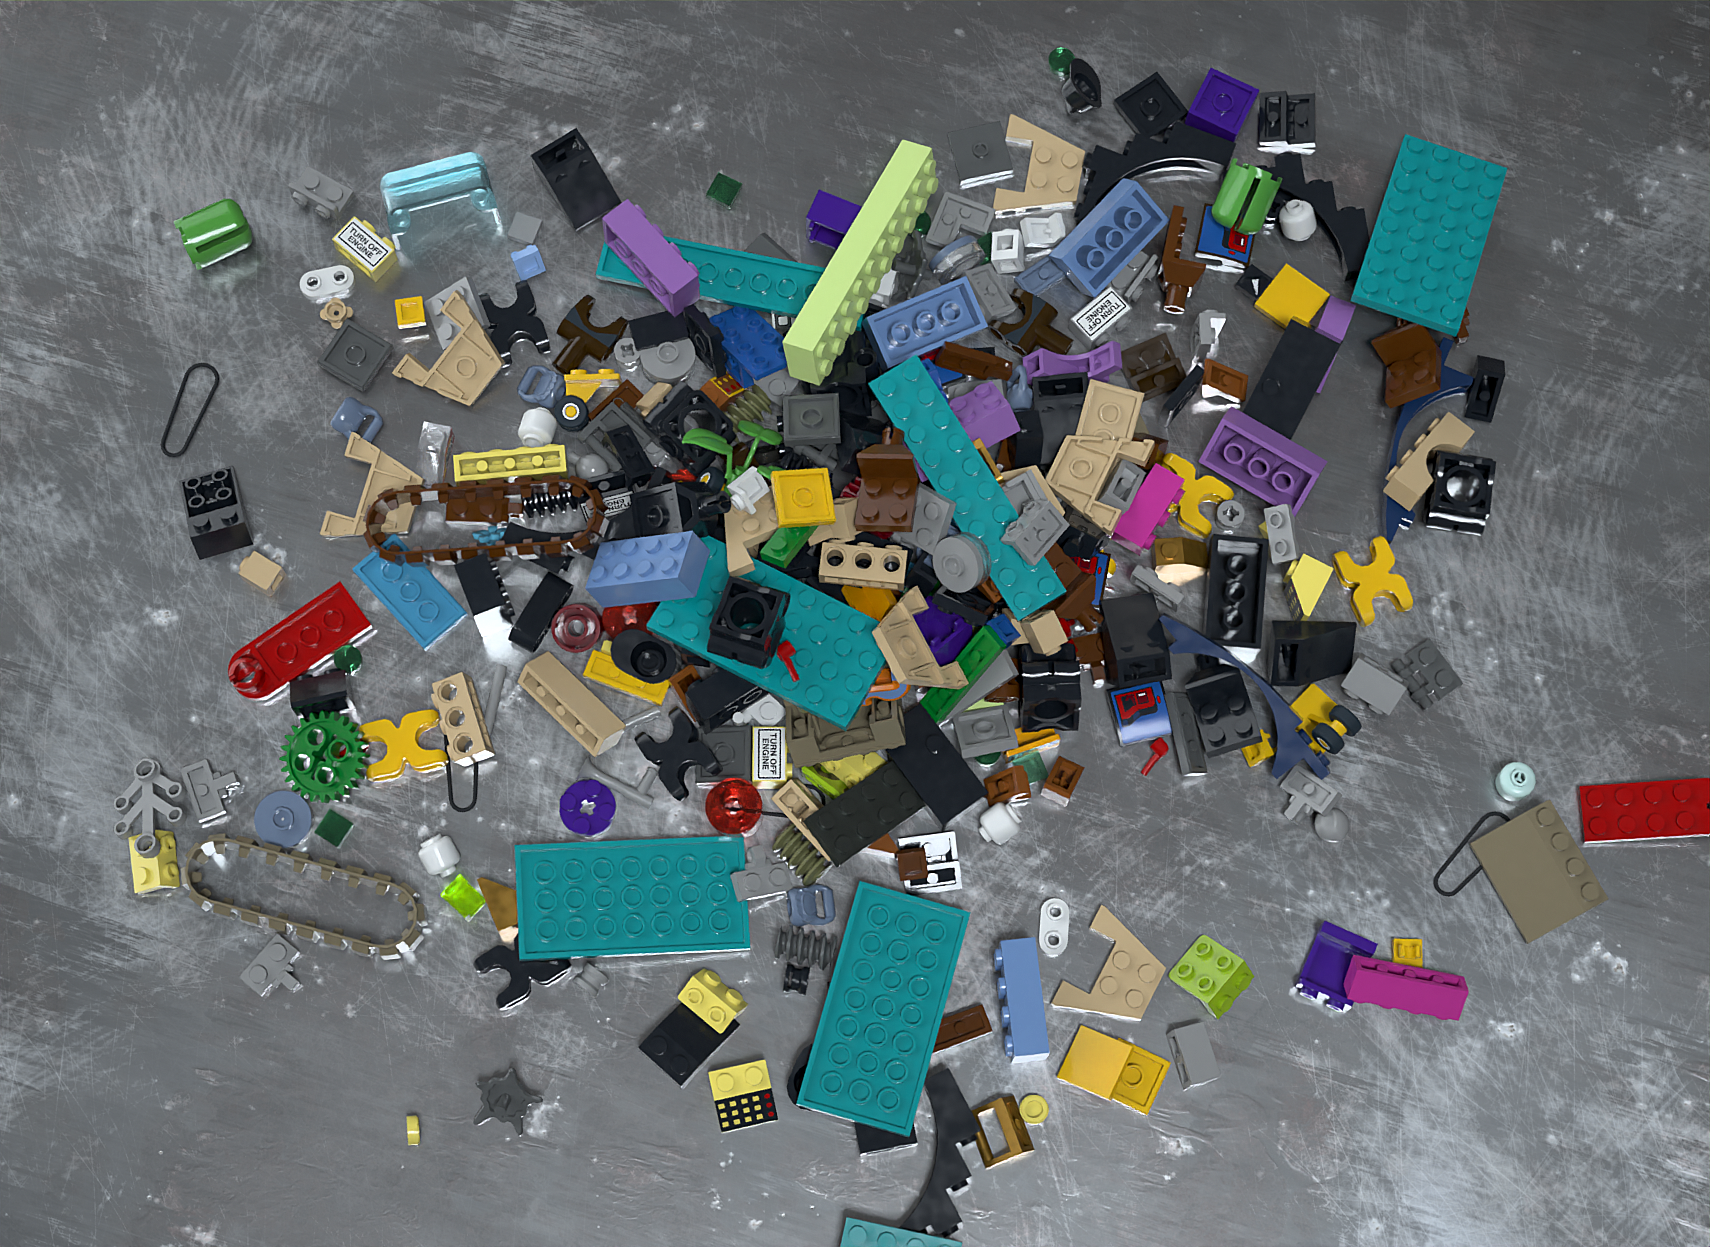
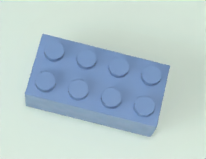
M1123 178L1049 256L1082 294L1095 298L1170 220L1137 181Z
M967 276L870 315L862 321V325L873 350L877 354L878 362L883 372L893 369L916 354L919 358L941 349L945 341L955 343L988 327Z
M693 531L601 542L585 589L603 608L696 597L710 550Z
M1035 937L1000 941L998 949H995L993 954L995 971L1000 970L1001 978H998L997 993L998 999H1004V1007L1000 1011L1002 1028H1007L1008 1035L1004 1039L1005 1056H1011V1064L1046 1060L1050 1051Z

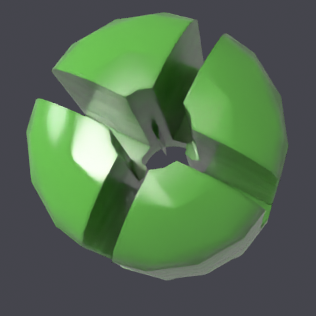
M1233 158L1212 206L1211 214L1217 223L1231 229L1235 223L1233 230L1245 235L1256 234L1263 226L1283 178L1278 177L1277 181L1271 180V173L1243 163L1242 167L1236 165L1238 159Z
M223 198L174 220L176 229H179L183 245L192 263L196 265L197 271L247 249L252 243V231L248 221L244 217L240 205L231 198Z

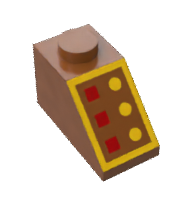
M727 373V375L718 379L716 377L709 379L699 390L703 391L721 411L727 412V406L730 404L734 405L735 399L741 398L743 393L749 390V387L744 389Z

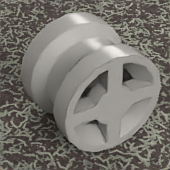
M632 338L620 339L614 347L615 361L621 369L634 370L641 364L640 351H636Z
M1227 500L1221 503L1215 514V524L1223 532L1236 531L1244 519L1245 512L1243 506L1234 500Z
M586 963L583 967V973L580 976H576L573 982L595 999L598 996L599 988L602 985H606L609 979L595 967Z

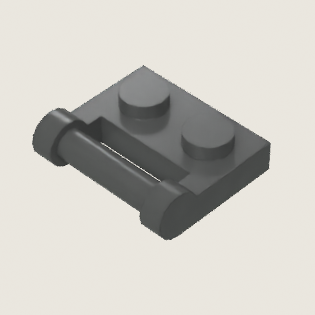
M613 402L596 416L577 437L583 444L587 443L611 466L613 472L623 470L616 456L608 448L604 449L601 442L594 436L598 430L605 434L607 431L629 424L643 450L652 442V439Z

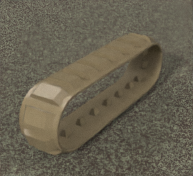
M226 833L208 835V840L200 844L196 842L185 855L188 859L186 867L181 868L182 886L187 890H191L188 897L206 912L213 908V912L219 917L234 921L238 915L248 925L262 928L264 923L269 924L268 927L277 933L289 936L293 930L296 931V935L300 939L317 943L319 938H322L329 947L344 951L346 946H351V950L355 954L372 958L374 953L380 954L383 960L401 958V953L406 952L408 949L414 951L424 939L421 934L422 927L428 925L425 905L417 903L420 895L405 882H402L399 886L396 885L395 880L390 876L375 872L372 878L361 868L348 865L343 870L340 869L341 866L335 861L320 858L318 862H313V858L309 854L293 850L288 855L280 846L265 843L263 847H259V844L254 839L238 835L235 840H232ZM226 849L238 850L239 857L247 859L250 854L266 858V864L275 866L277 861L293 865V871L302 874L304 869L321 873V879L330 881L332 876L349 881L348 886L357 889L359 884L376 888V894L385 896L387 891L400 894L397 901L402 905H406L409 901L412 902L414 910L407 913L408 921H413L410 930L406 928L401 933L403 938L398 942H394V939H388L384 941V945L372 944L371 937L362 935L360 940L343 936L344 930L335 927L332 933L317 929L316 922L307 920L305 925L288 921L289 915L280 912L277 918L262 914L261 907L252 905L250 910L233 906L234 900L225 897L222 903L211 900L212 892L207 888L199 891L197 883L202 882V873L198 872L202 864L205 865L210 859L209 856L216 852V855L225 854Z

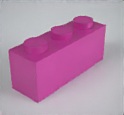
M1155 463L1136 493L1129 510L1120 518L1111 539L1139 556L1144 548L1149 550L1157 538L1154 532L1158 526L1163 528L1171 516V513L1168 512L1173 503L1178 505L1184 496L1185 490L1182 488L1185 479Z

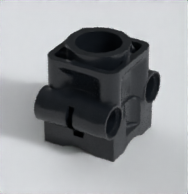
M854 331L852 335L849 334L842 354L837 355L833 362L831 373L824 377L820 386L801 380L803 394L839 393L840 410L865 417L872 416V401L877 400L868 383L881 376L877 354L874 350L867 348L864 333Z
M679 381L663 398V403L659 402L642 419V423L646 427L644 432L667 453L682 471L687 469L691 474L698 477L703 470L716 460L715 456H720L721 453L696 444H682L686 434L684 430L686 416L688 415L695 419L699 428L709 430L724 437L729 445L737 437L733 432L732 421L703 391L693 390L685 382Z
M1436 450L1430 474L1434 481L1425 494L1423 509L1425 526L1482 536L1486 519L1490 515L1496 461H1493L1492 458L1474 455L1466 456L1462 455V453ZM1448 489L1460 491L1467 501L1461 502L1454 499Z
M729 576L720 604L709 626L710 637L707 644V652L731 660L734 659L737 662L758 669L770 666L785 630V614L789 607L791 594L768 586L764 587L759 583L737 576ZM749 623L759 624L757 627L749 630L740 628Z
M1063 643L1060 645L1061 650L1049 656L1034 653L1030 644L1019 648L1020 675L1018 676V683H1020L1021 699L1018 700V709L1022 733L1038 732L1044 729L1078 731L1082 697L1080 663L1076 658L1074 644Z

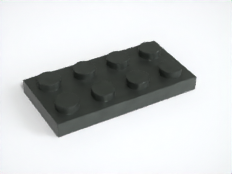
M892 760L808 816L803 822L838 868L921 811L926 805Z

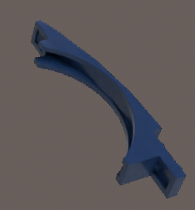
M1443 337L1438 345L1442 351L1441 389L1402 405L1392 435L1384 474L1383 490L1389 483L1385 478L1397 466L1398 445L1407 424L1425 407L1443 398L1466 394L1472 385L1473 377L1444 365L1454 342L1448 338ZM1383 492L1381 533L1390 546L1398 527L1401 526L1408 530L1416 514L1412 509L1408 511Z
M1166 613L1159 617V620L1176 639L1168 647L1173 654L1199 653L1223 659L1245 672L1260 687L1271 706L1277 726V751L1271 773L1276 779L1303 758L1321 780L1330 774L1328 766L1331 762L1321 750L1317 753L1310 746L1313 740L1303 728L1299 731L1296 729L1303 722V718L1268 681L1230 650L1188 624Z

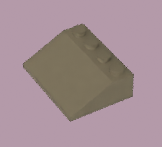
M1550 799L1469 844L1527 944L1598 907L1609 899Z

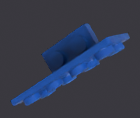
M735 306L709 318L710 323L714 327L718 326L724 337V341L721 343L722 349L727 356V362L725 363L726 372L744 389L754 385L753 378L759 380L788 367L782 343L784 337L755 310Z

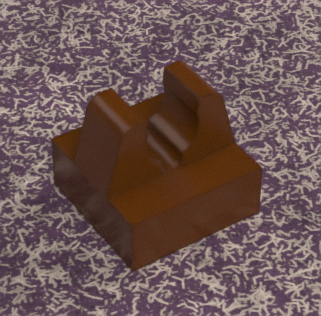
M924 847L896 851L900 881L929 878Z

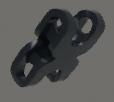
M522 280L515 284L517 299L509 307L501 308L496 306L488 293L479 295L490 323L488 329L492 331L491 341L505 362L502 368L512 365L513 361L510 350L513 344L519 340L533 342L539 354L551 352L544 324L536 316L537 308L527 280Z
M676 706L668 714L674 728L671 737L667 741L657 743L645 732L639 733L635 736L634 740L644 757L660 767L658 777L669 793L675 799L682 802L689 796L684 777L690 767L701 765L713 776L720 774L723 771V767L711 748L697 741L699 738L697 727L688 715Z
M517 933L514 938V950L504 945H497L474 961L473 966L481 974H486L499 968L510 973L511 980L509 986L498 994L496 998V1005L499 1010H507L529 998L532 992V981L541 986H549L569 973L572 964L568 959H556L548 963L540 962L539 960L519 961Z

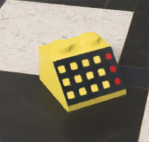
M1304 553L1300 561L1293 560L1283 579V582L1287 583L1283 593L1293 621L1308 620L1334 569Z
M765 1059L708 1072L721 1133L778 1120Z

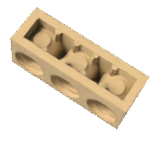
M836 539L829 540V543L822 542L819 582L904 591L907 551L895 545L876 548L873 544L866 542L857 543V546L846 545V542ZM832 556H839L843 559V562L838 566H832L827 561ZM860 559H867L871 562V565L866 569H860L856 566V562ZM893 561L900 567L895 572H889L884 568V565Z
M460 672L432 683L434 693L431 694L434 706L439 709L442 719L439 720V724L444 735H447L450 744L447 745V751L451 760L465 767L494 756L495 752L472 677L464 672ZM457 688L456 697L449 700L450 692ZM464 714L465 720L463 724L457 726V719ZM472 740L473 746L471 750L465 753L466 743Z
M798 777L793 778L771 799L828 861H831L803 822L808 816L824 805Z

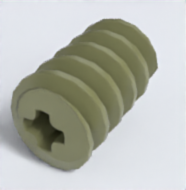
M756 384L752 385V392L746 390L743 393L744 399L740 397L735 399L736 406L732 404L727 406L728 413L722 411L733 423V432L737 437L734 440L736 443L740 442L737 436L738 432L744 436L748 435L738 428L740 421L754 422L753 420L756 418L763 422V411L769 415L773 414L770 408L771 401L769 397Z
M792 823L776 837L772 850L774 852L783 850L780 859L782 861L790 859L787 865L788 868L794 869L798 867L795 876L797 878L805 876L802 883L804 886H808L822 878L831 869L833 864L825 867L826 858L824 856L816 857L819 850L817 848L810 850L811 842L809 840L802 841L801 838L804 834L801 831L794 833L796 826Z

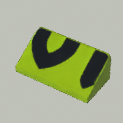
M820 763L810 767L803 766L801 769L802 777L832 800L849 790L842 780L833 773L828 772Z

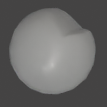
M571 452L568 455L567 461L575 465V473L579 478L587 479L609 473L608 463L596 453H587L579 456L575 452Z
M1332 808L1325 817L1318 813L1315 819L1316 833L1320 838L1328 842L1342 841L1349 831V819L1338 808Z

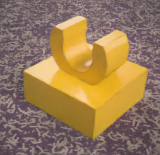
M422 296L395 300L399 329L426 325Z
M1263 729L1260 730L1263 742L1241 748L1250 768L1261 764L1277 751L1276 747L1271 748L1267 740L1271 736L1268 733H1264Z
M1393 938L1392 962L1423 968L1422 939Z

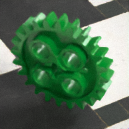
M321 711L319 716L316 713H310V721L306 718H300L301 727L291 726L295 733L293 736L285 735V738L290 743L289 745L281 746V749L287 751L286 756L279 758V760L287 762V765L281 769V772L290 774L285 779V782L294 783L291 790L293 792L301 791L300 796L302 798L308 799L310 797V801L316 803L320 800L321 803L328 804L330 798L332 801L339 802L340 794L345 797L350 796L349 787L352 789L359 788L355 782L356 779H365L360 771L361 769H369V766L363 763V759L370 757V754L363 753V749L369 743L360 741L365 733L362 731L355 732L358 724L354 722L349 723L348 716L342 715L340 717L339 713L331 712L329 715L326 711ZM320 732H322L323 740L318 745L316 738L317 735ZM345 744L346 754L341 758L339 751L342 745ZM309 757L310 765L305 770L303 763ZM329 770H332L333 778L328 783L326 776Z

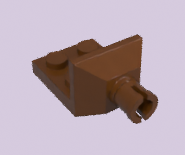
M1173 205L1157 281L1163 292H1167L1163 309L1169 313L1183 314L1186 298L1192 296L1200 288L1206 264L1179 258L1187 218L1182 217L1184 207Z
M1399 317L1396 323L1397 328L1389 330L1372 340V345L1387 366L1385 402L1390 409L1441 389L1442 351L1425 326L1405 319L1403 323V319Z
M885 428L882 432V444H874L857 453L856 458L862 480L855 518L856 531H913L920 478L914 455L903 445L905 433L899 428L893 429V437H890L891 428Z
M1055 542L1044 556L1067 592L1039 610H1054L1057 618L1077 619L1084 627V630L1090 632L1097 627L1093 622L1100 624L1104 619L1091 604L1095 600L1096 577L1091 573L1082 572Z

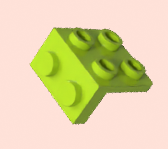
M1206 935L1200 936L1169 972L1171 981L1201 1000L1208 1012L1216 1019H1219L1223 1013L1231 1008L1234 1000L1242 991L1249 987L1251 980L1255 977L1242 958Z

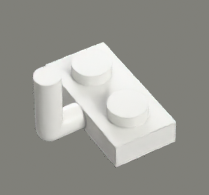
M769 694L742 713H734L733 725H746L753 718L761 727H776L786 717V710Z

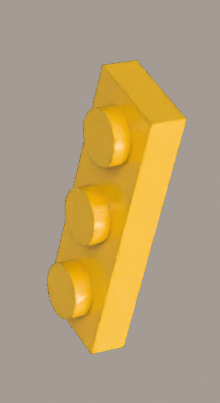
M596 650L592 651L583 673V678L661 707L670 688L668 679L662 683L650 684L623 672L616 667L611 656Z

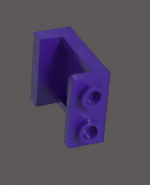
M1324 921L1319 927L1295 988L1300 989V994L1306 998L1316 1000L1318 997L1327 1001V1006L1339 1012H1343L1344 1009L1348 1011L1352 1008L1354 1001L1347 999L1343 983L1353 955L1371 958L1378 944Z

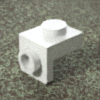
M1055 212L1049 218H1024L1020 221L1025 247L1053 248L1066 236L1065 224L1059 212Z
M754 466L727 486L732 495L730 501L739 511L744 510L751 515L756 512L753 504L770 491L764 478L757 472V468Z

